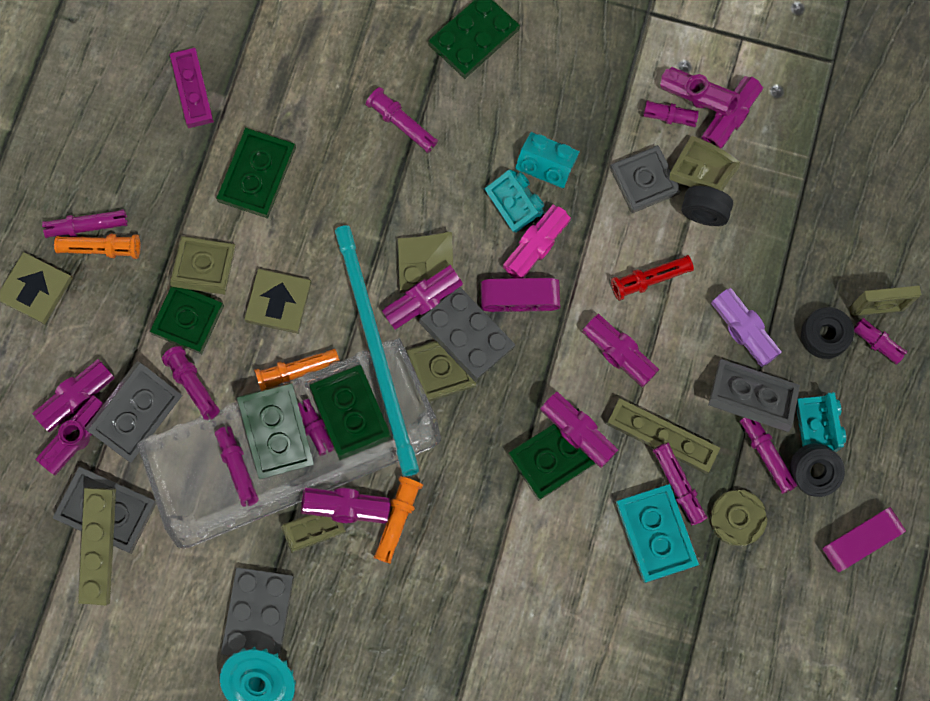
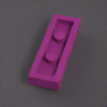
M196 48L170 53L188 129L214 123Z

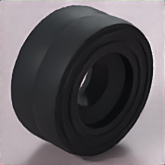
M692 186L686 191L681 211L685 217L696 223L707 226H723L729 221L733 208V199L727 193L716 188Z
M824 307L814 311L805 320L801 328V340L804 347L810 354L821 359H832L841 355L851 345L854 338V327L851 319L843 311L833 307ZM827 326L834 331V338L832 340H826L821 336L820 329Z
M813 443L803 446L794 454L790 463V474L797 487L804 493L814 497H824L832 494L840 487L844 480L845 467L841 457L830 447ZM816 463H822L824 465L822 475L812 477L810 474L811 467Z

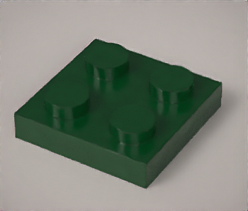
M170 287L150 333L153 336L202 355L224 308V304L189 289Z

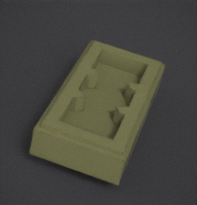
M315 515L299 518L283 524L281 527L291 553L340 536L346 532L343 523L333 521L332 517Z

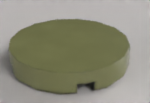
M729 491L721 495L714 502L710 511V524L715 535L722 542L731 546H746L757 541L765 531L767 526L765 507L756 495L748 491Z

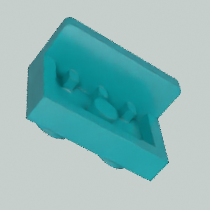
M531 132L521 149L516 170L564 188L580 151L568 145L550 140L543 135Z
M835 392L828 393L825 396L797 399L796 410L802 446L818 443L830 447L835 452L843 448L844 443H846V431L840 425L839 416H841L842 409L840 401L836 400Z

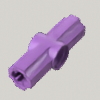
M731 288L719 294L711 302L728 324V331L732 338L738 344L744 345L761 367L767 365L782 353L764 330L765 326L759 315L753 310H748Z

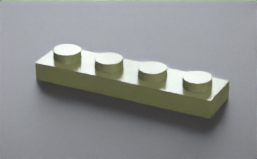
M620 398L606 424L653 448L669 442L677 460L705 474L709 473L720 450V447Z
M84 488L78 604L105 606L110 604L116 489Z

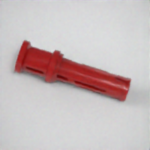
M686 255L680 259L645 271L636 269L630 275L621 278L613 277L611 278V286L616 298L621 301L627 295L636 292L644 293L648 286L687 272L694 271V265L690 256ZM675 268V270H672L670 272L657 275L658 273H661L663 271Z

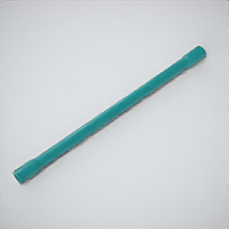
M340 226L335 230L340 252L343 254L390 422L403 476H413L420 470L414 449L410 444L356 254V245L350 226Z

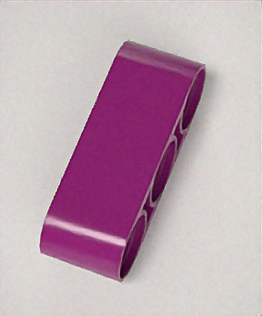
M487 279L481 282V309L483 311H554L561 308L560 282L558 279Z
M889 507L822 549L837 573L902 535L906 532V529L892 508Z

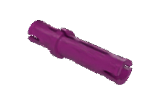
M122 209L79 217L68 215L66 219L42 221V227L45 228L43 230L45 238L67 234L72 237L77 236V233L128 226V221L126 220V211Z
M745 417L740 420V424H742L752 441L751 447L758 451L780 488L781 493L785 494L787 491L796 488V482L771 442L773 438L770 433L767 434L760 422Z
M231 427L219 428L215 432V437L222 451L221 459L229 469L241 506H252L258 502L259 498L243 461V450L238 446Z
M669 442L654 448L652 451L677 496L675 498L676 502L681 504L691 526L706 520L707 516L696 497L697 492L689 484Z

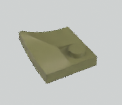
M691 136L670 172V180L689 187L708 186L723 191L729 180L738 171L740 161L719 147Z
M452 232L421 237L398 238L400 293H405L423 279H429L448 265H451L453 268Z

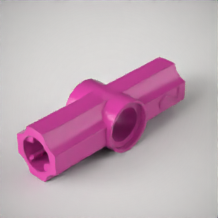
M552 205L535 226L532 225L526 231L519 242V246L503 264V268L510 276L515 279L524 278L538 260H542L548 254L555 243L554 240L571 220L567 212L559 206Z

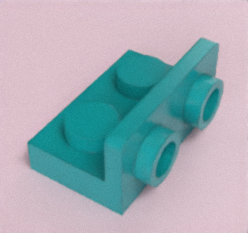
M509 169L487 186L485 191L511 230L517 233L535 218H542L545 212L542 209L544 203L537 194H532L528 188L530 183L522 172L518 173Z

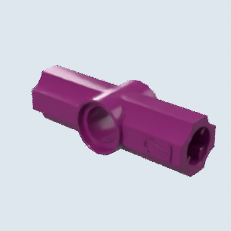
M674 67L666 69L662 75L660 86L663 90L691 101L696 108H709L726 116L734 114L738 108L740 100L738 93L709 82L704 75H691Z
M744 76L734 90L740 96L738 108L734 114L726 116L716 112L715 119L701 139L722 149L734 130H738L750 112L749 109L762 92L764 87L761 86L760 81L754 77Z
M448 265L429 279H423L405 292V295L386 306L382 312L396 330L418 314L422 315L441 302L442 298L460 288L463 282L452 266Z
M597 314L582 330V333L602 350L603 356L611 365L624 370L642 388L659 371V368L639 351L638 345L630 336L623 332L619 333L600 314Z
M97 359L77 377H70L63 381L56 388L55 395L32 414L48 432H51L71 414H76L93 395L103 389L115 377Z
M558 392L553 394L540 408L560 429L562 436L577 449L580 448L600 468L618 452V449L597 430L598 427L595 422L584 412H578Z
M93 395L71 420L64 422L60 426L58 435L35 460L56 476L76 452L84 449L90 442L92 434L86 431L85 427L103 406V403ZM76 429L80 430L78 439L72 442L69 441L70 433Z
M304 488L301 502V514L332 517L333 521L339 523H354L358 520L386 524L390 510L389 498L361 495L357 490L350 488H339L334 491Z

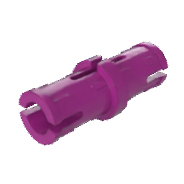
M647 100L643 117L666 121V124L670 125L677 123L695 128L699 111L676 107V104L673 103L666 105Z
M861 318L855 325L854 333L869 343L871 349L874 351L878 350L896 365L904 358L907 351L890 339L888 333L885 331L881 332L865 320V318Z
M310 399L303 400V406L301 402L298 405L306 435L311 437L319 456L326 455V449L330 453L335 448L324 428L325 423L323 419L320 420Z

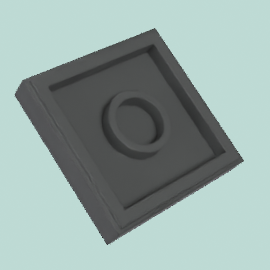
M659 145L610 165V170L632 214L679 195L681 192L678 183L670 180L671 169Z

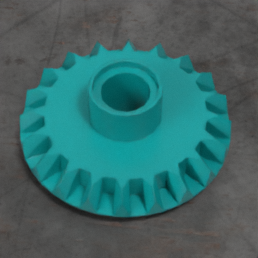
M253 647L251 650L243 648L240 652L233 653L224 663L220 673L221 689L228 701H292L296 691V680L293 678V670L287 666V661L280 660L278 653L274 655L268 653L267 648L262 651L257 650L256 647Z

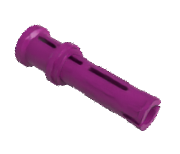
M378 87L367 99L365 105L368 108H374L383 116L382 119L385 122H392L422 147L426 153L432 150L430 147L434 148L438 143V139L434 138L401 110L402 106L398 101L394 102L384 94L383 88Z
M175 346L167 350L162 356V362L172 370V377L175 382L183 385L204 420L215 418L219 414L220 409L198 379L197 368L187 360L184 348Z

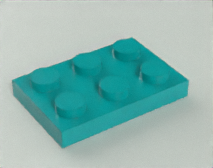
M670 484L616 501L617 509L644 583L699 565Z

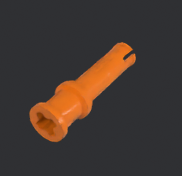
M110 234L106 238L56 236L54 240V249L58 254H106L109 258L131 256L133 259H138L140 255L139 235L134 234L132 237H117L115 234Z
M334 348L287 364L285 362H277V366L264 370L258 368L255 369L260 389L264 390L290 383V380L330 367L339 366L340 361Z
M402 476L399 477L400 485L396 496L390 501L392 510L373 557L388 564L392 562L391 560L408 514L414 512L415 507L413 504L418 490L423 488V484Z

